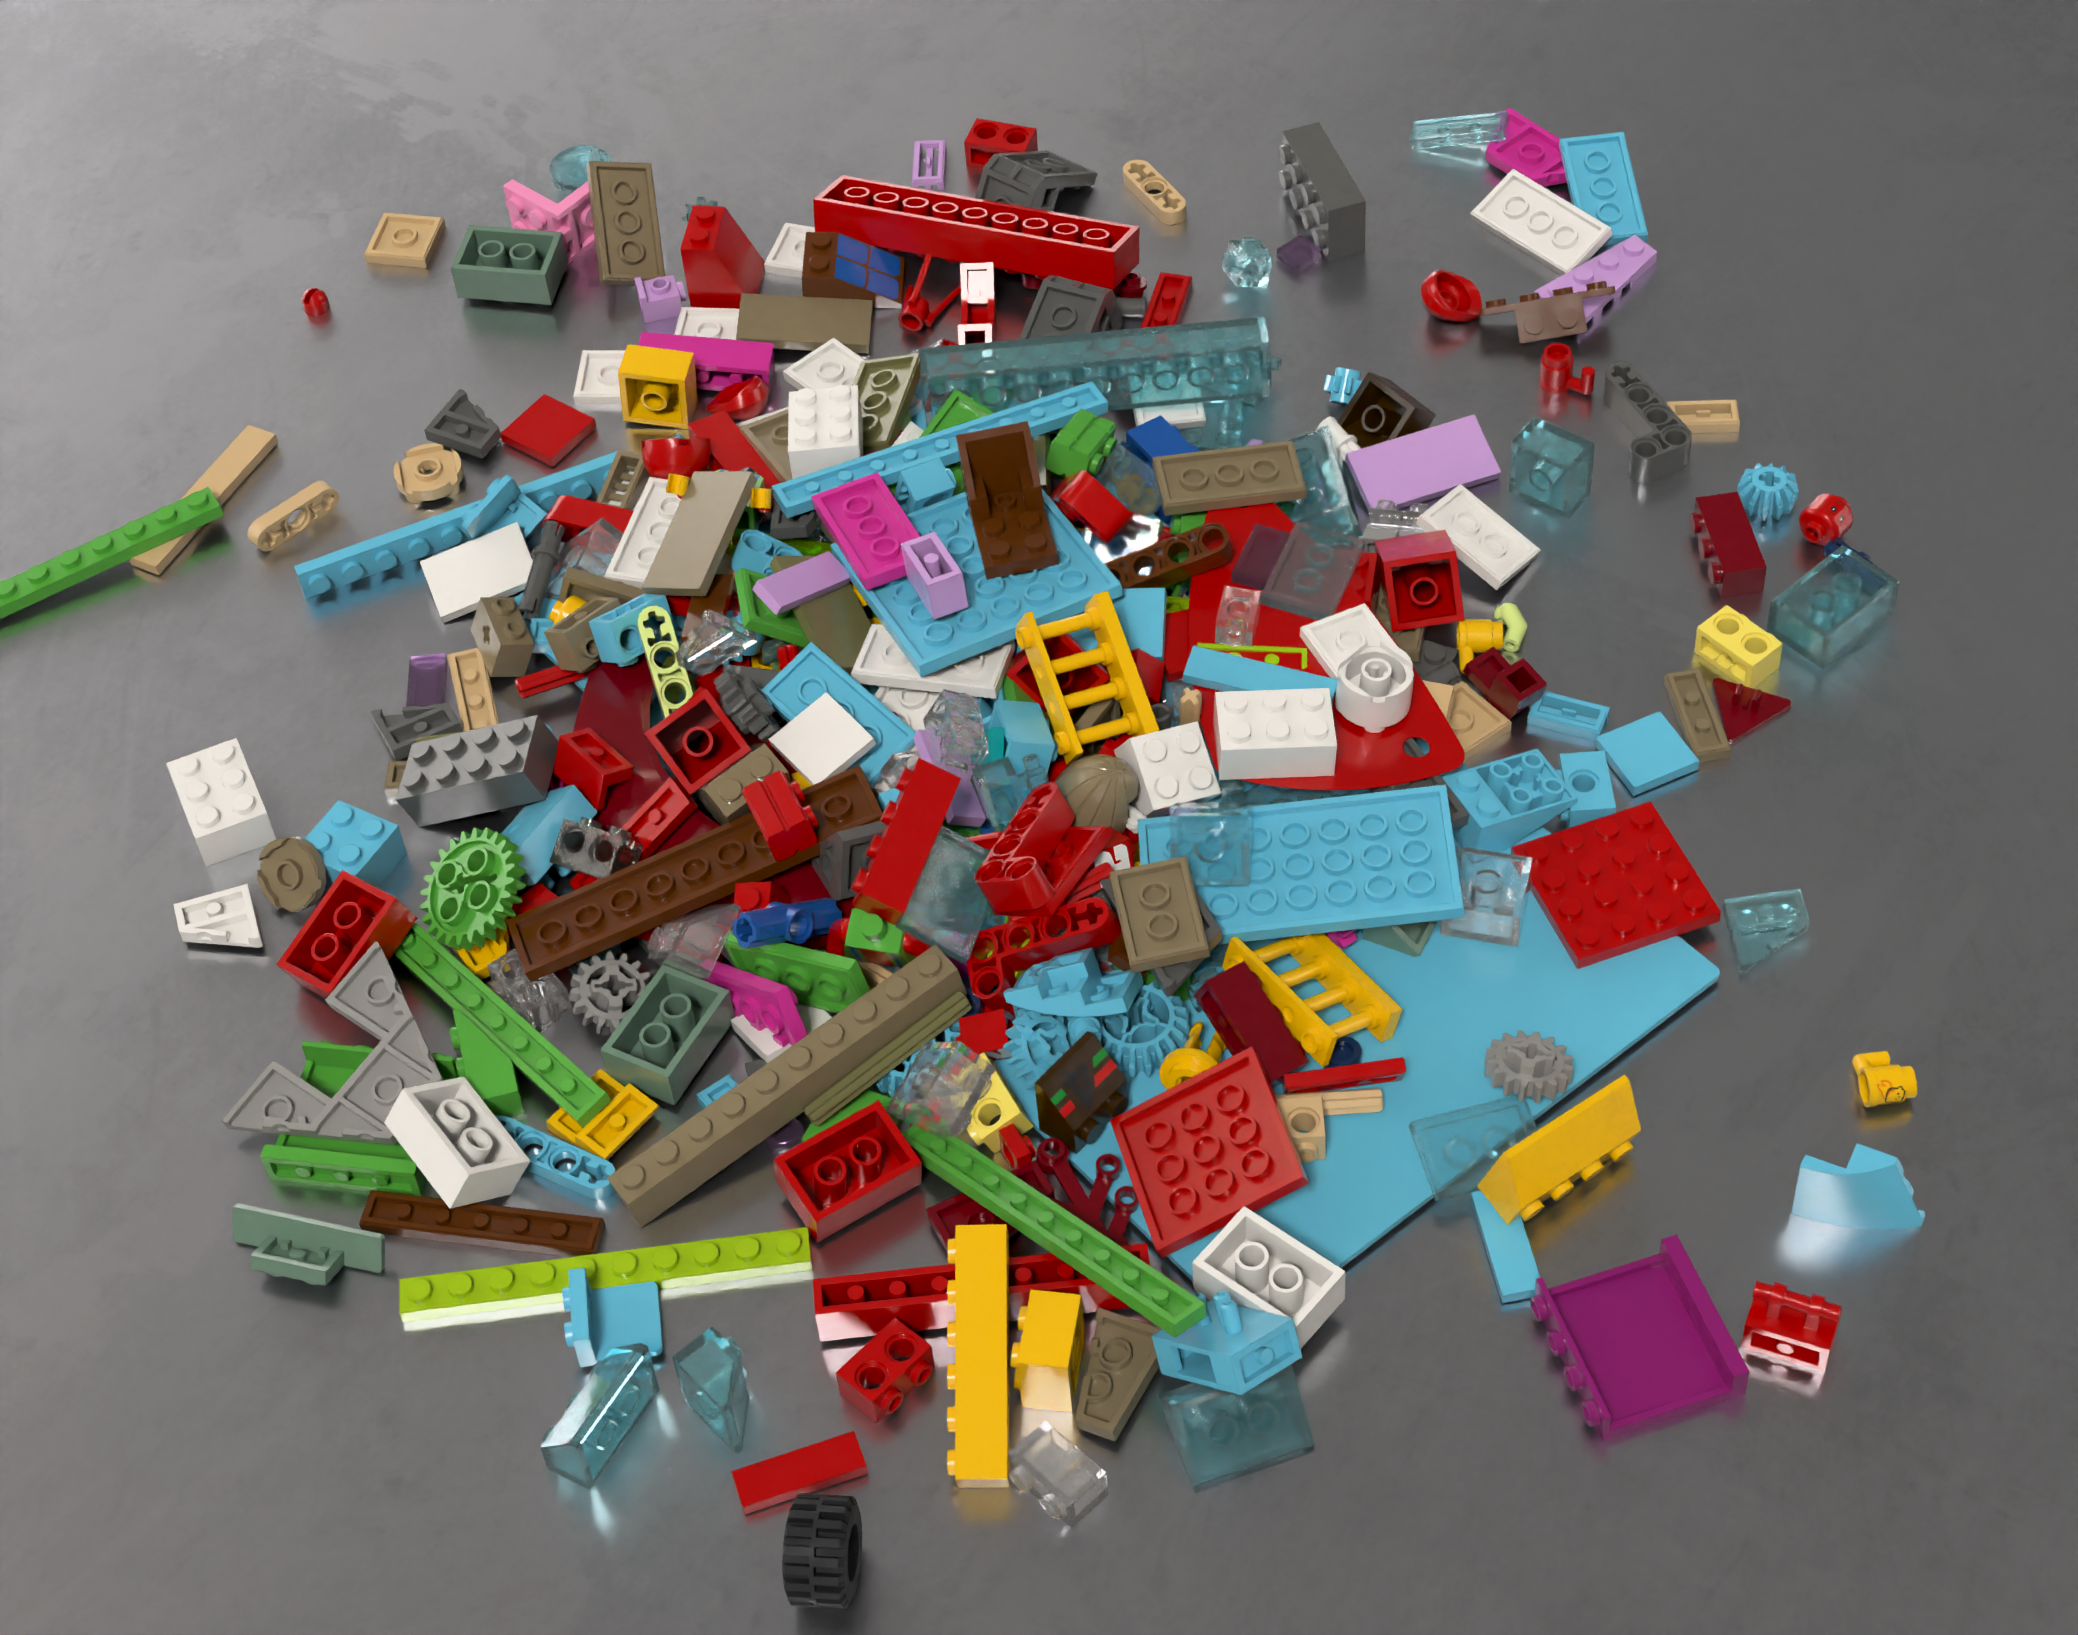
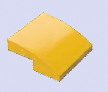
M599 1069L590 1079L602 1088L612 1101L583 1128L561 1108L546 1121L547 1129L563 1141L608 1160L659 1110V1105L630 1083L624 1087L602 1069Z

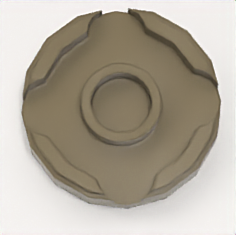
M286 836L268 843L258 860H262L260 864L261 869L257 870L258 882L264 896L275 907L279 909L284 908L290 912H297L315 905L321 898L326 885V868L321 854L312 843L301 837Z

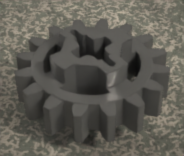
M729 668L715 679L713 683L717 686L716 690L723 696L720 702L722 703L721 708L724 713L744 734L748 735L752 732L761 741L764 740L768 743L769 738L781 729L778 725L779 722L772 716L775 709L773 708L774 703L769 696L758 687L753 679L747 677L743 680L734 671L731 672Z

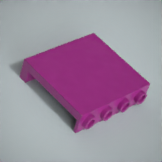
M1677 1234L1661 1239L1660 1252L1657 1255L1549 1289L1542 1277L1536 1279L1535 1296L1531 1297L1533 1313L1538 1322L1544 1321L1549 1331L1547 1337L1550 1348L1555 1356L1561 1355L1566 1365L1564 1372L1567 1383L1572 1391L1578 1390L1583 1400L1582 1411L1585 1420L1590 1427H1596L1602 1441L1746 1394L1750 1371Z

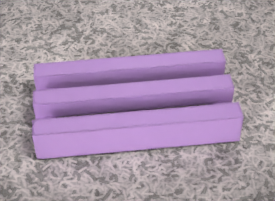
M946 140L914 141L912 187L919 188V186H925L926 190H932V185H937L938 190H944L947 153ZM927 148L926 174L920 177L922 149ZM934 148H939L937 176H933Z

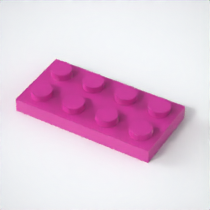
M878 472L811 496L813 508L866 591L907 576L901 544L918 538L920 535Z

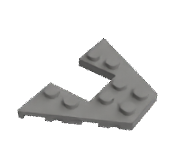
M375 941L325 999L330 1008L379 1039L378 1045L332 1099L273 1060L221 1120L227 1128L395 1145L398 1142L384 1122L401 1090L444 1081L378 942Z

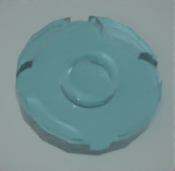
M580 145L570 147L552 159L549 166L552 183L558 190L565 192L564 189L571 190L573 193L588 181L586 171L588 161L611 162L610 155L605 150L596 146Z

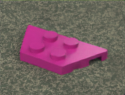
M1510 107L1506 109L1504 121L1501 126L1498 125L1494 133V139L1490 141L1486 149V161L1506 174L1515 169L1543 187L1567 182L1559 150L1560 139Z

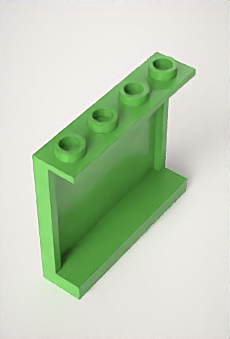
M303 1041L301 1046L306 1057V1063L300 1078L332 1099L374 1048L366 1045H338L328 1041ZM432 1053L444 1080L459 1078L454 1057L441 1053ZM279 1134L276 1145L265 1144L260 1156L269 1180L366 1191L375 1190L416 1196L423 1195L427 1183V1178L399 1142L395 1145Z

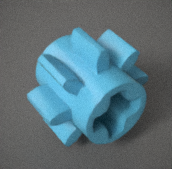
M1336 367L1334 376L1326 374L1323 391L1331 394L1329 402L1347 406L1362 383V380H1360L1361 372Z

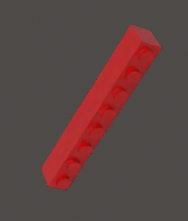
M1147 1243L1121 1246L1150 1266ZM1052 1253L1009 1258V1321L1018 1320L1021 1305L1028 1306L1031 1289L1081 1295L1083 1313L1097 1312V1307L1105 1310L1131 1308ZM955 1264L813 1279L814 1310L820 1341L875 1336L894 1318H897L912 1331L947 1328L948 1322H955V1306H948L947 1295L948 1280H955Z

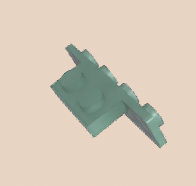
M237 1203L232 1208L233 1240L238 1243L258 1247L250 1255L252 1270L266 1272L274 1277L284 1276L302 1280L311 1285L326 1286L343 1266L381 1273L385 1268V1236L383 1234Z

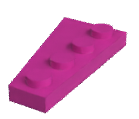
M709 958L696 966L702 980L730 991L735 1016L740 1017L744 1015L751 1026L758 1031L768 1028L774 1033L772 1035L773 1041L783 1048L789 1043L793 1046L808 1035L796 1008L798 1005L797 997L787 985Z

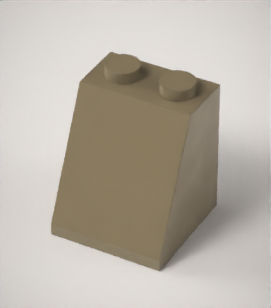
M765 743L749 744L750 752L693 792L719 825H724L751 813L741 792L743 787L758 780L762 782L764 777L779 770L784 772L789 783L791 782L787 769Z

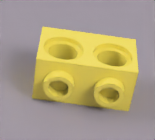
M1726 605L1697 627L1694 652L1737 683L1754 688L1779 669L1783 643L1773 634L1767 633L1751 622L1745 615Z
M984 1052L964 1065L957 1077L950 1075L944 1079L946 1082L961 1088L958 1095L948 1096L947 1098L960 1116L964 1113L966 1114L970 1123L965 1128L978 1146L985 1143L995 1154L1001 1150L999 1129L1013 1123L1019 1134L1023 1135L1034 1127L999 1068ZM982 1085L978 1093L971 1095L976 1087ZM1001 1115L995 1124L989 1126L994 1117Z

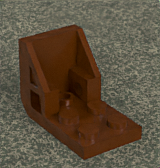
M1028 421L956 435L969 514L986 580L1059 565L1056 547L1044 508L1041 482Z

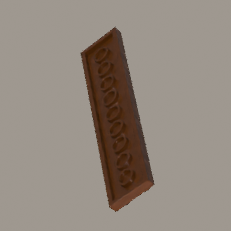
M855 766L802 790L806 801L800 803L801 806L810 805L819 823V826L813 828L818 841L816 845L802 852L797 850L795 855L781 862L775 861L752 814L749 813L506 920L524 973L529 982L531 983L735 892L736 883L759 882L820 855V842L836 832L880 821L883 813L861 766Z

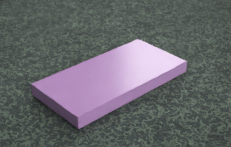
M1474 414L1346 453L1345 461L1371 518L1446 495L1459 484L1468 488L1497 479L1501 475V470Z

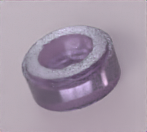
M794 1118L767 1137L765 1142L769 1152L779 1156L801 1144V1139L805 1134L802 1123Z

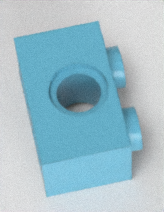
M1605 750L1559 754L1558 769L1554 770L1578 798L1576 804L1558 815L1560 821H1566L1567 829L1616 813V803Z

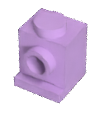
M674 275L657 277L642 281L641 277L634 278L638 301L645 323L679 316L682 307L681 302L687 300L682 281L676 282Z

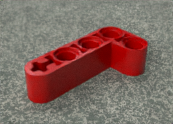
M1084 470L1065 477L1049 495L1070 523L1080 520L1099 539L1108 544L1133 517L1131 512L1115 496Z
M1055 782L1043 783L1029 793L975 873V882L995 912L1037 909L1046 904L1054 895V888L1042 868L1075 818V813Z
M1090 897L1060 906L1052 916H1027L976 932L968 939L965 948L970 987L973 994L991 1011L1003 1008L1006 1011L1010 1010L1013 1006L1006 1003L1003 993L1008 988L1014 987L1016 983L1015 972L1030 968L1041 962L1049 961L1058 955L1087 948H1097L1115 941L1121 932L1118 915L1101 898ZM1067 927L1066 931L1061 936L1057 937L1058 933L1063 928ZM1030 938L1028 944L1020 948L1022 943ZM993 950L992 954L986 959H984L986 954L989 951ZM999 984L998 989L990 994L993 987Z

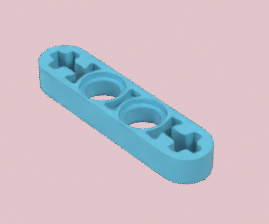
M496 1116L522 1151L530 1144H539L543 1147L539 1154L528 1157L530 1162L525 1170L590 1199L604 1200L615 1193L607 1177L616 1172L613 1164L609 1161L510 1117ZM570 1158L576 1161L575 1166L568 1171H558L555 1169L556 1164L562 1159ZM603 1175L606 1176L605 1181L599 1180ZM591 1177L594 1179H598V1181H596V1183L593 1184Z

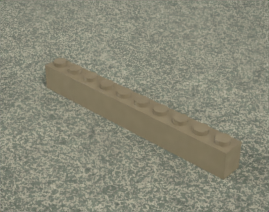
M936 944L927 949L607 1177L620 1201L641 1228L804 1112V1106L954 992L960 991L967 995L958 969Z

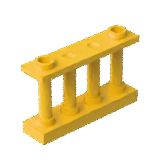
M1108 591L1094 594L1085 605L1084 613L1037 626L1032 611L1023 615L1016 625V640L1022 650L1025 649L1055 732L1053 740L1057 742L1058 753L1063 755L1066 765L1071 764L1083 753L1081 745L1126 732L1128 735L1136 737L1160 731ZM1086 628L1094 631L1098 642L1097 648L1050 661L1043 640ZM1097 663L1106 665L1111 678L1110 683L1063 696L1056 675ZM1113 697L1115 700H1119L1124 713L1122 718L1078 731L1075 730L1068 710Z
M1324 933L1283 937L1277 942L1253 951L1238 937L1230 938L1222 968L1226 971L1245 961L1250 971H1253L1259 977L1262 989L1270 1002L1281 1011L1284 1023L1292 1036L1300 1041L1303 1049L1322 1067L1329 1064L1337 1039L1366 1028L1380 1042L1393 1038L1403 1009ZM1290 954L1302 966L1276 975L1265 963ZM1315 978L1327 991L1301 1000L1290 987ZM1341 1003L1353 1016L1327 1025L1315 1012Z

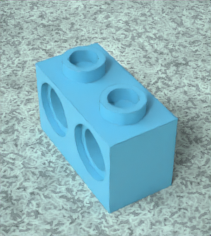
M940 457L900 471L894 498L907 515L952 497L954 488H956V481L952 471L949 468L945 469Z
M642 594L589 621L601 662L617 663L619 667L634 664L639 660L638 656L643 654L644 650L639 637L637 622L639 614L649 606H659L665 609L671 618L674 631L677 632L666 595ZM650 616L648 624L644 626L645 628H652L654 632L655 643H648L650 647L660 641L670 640L669 637L661 640L659 630L660 625L664 622L663 620L656 621L655 616Z

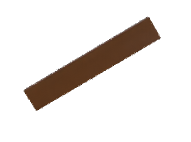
M375 1190L370 1191L359 1222L361 1230L380 1234L566 1257L597 1254L605 1230L604 1218L482 1203H472L450 1209L441 1198Z

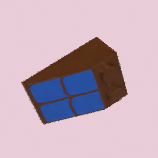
M806 232L802 267V292L804 297L873 300V308L902 309L904 257L841 233Z

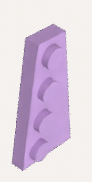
M1634 235L1540 287L1534 293H1539V297L1542 299L1553 297L1552 290L1573 287V293L1587 291L1586 284L1606 281L1607 287L1615 286L1616 293L1582 299L1585 321L1587 323L1590 319L1595 320L1610 300L1614 302L1621 296L1622 289L1627 284L1632 285L1656 262L1657 251Z

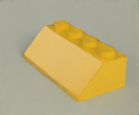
M1624 1074L1502 1153L1477 1186L1507 1225L1519 1217H1522L1524 1221H1528L1545 1207L1542 1202L1550 1197L1555 1202L1560 1200L1575 1187L1572 1184L1574 1181L1582 1177L1587 1182L1604 1169L1603 1162L1609 1158L1617 1162L1634 1149L1631 1142L1641 1131L1630 1080Z

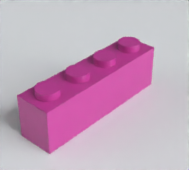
M641 332L638 346L693 352L697 389L722 391L732 384L747 381L754 375H757L766 383L770 394L775 368L774 343Z

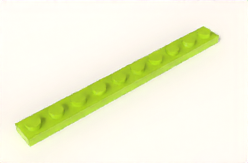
M808 1227L403 1278L399 1279V1314L402 1322H411L563 1302L562 1288L569 1287L568 1270L585 1268L591 1290L645 1282H655L658 1290L810 1271L813 1270L810 1235Z

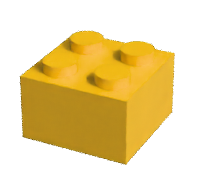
M628 344L618 370L623 421L688 429L687 424L691 423L698 403L694 353Z
M1031 1289L1028 1306L1021 1305L1019 1310L1018 1331H1023L1021 1342H1014L1012 1346L1011 1367L1015 1368L1014 1390H1020L1022 1407L1072 1413L1085 1345L1082 1298L1078 1294Z

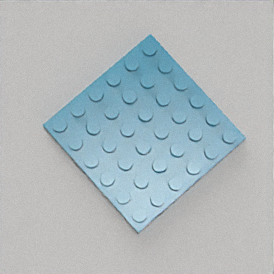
M1043 489L1044 508L1056 547L1059 565L987 580L965 492L906 515L920 537L932 532L937 534L963 573L968 607L935 620L914 590L907 576L866 591L836 542L830 544L832 554L845 567L850 576V581L920 677L1016 639V625L1027 612H1033L1037 626L1083 612L1085 605L1094 594L1108 591L1111 600L1123 596L1121 583Z

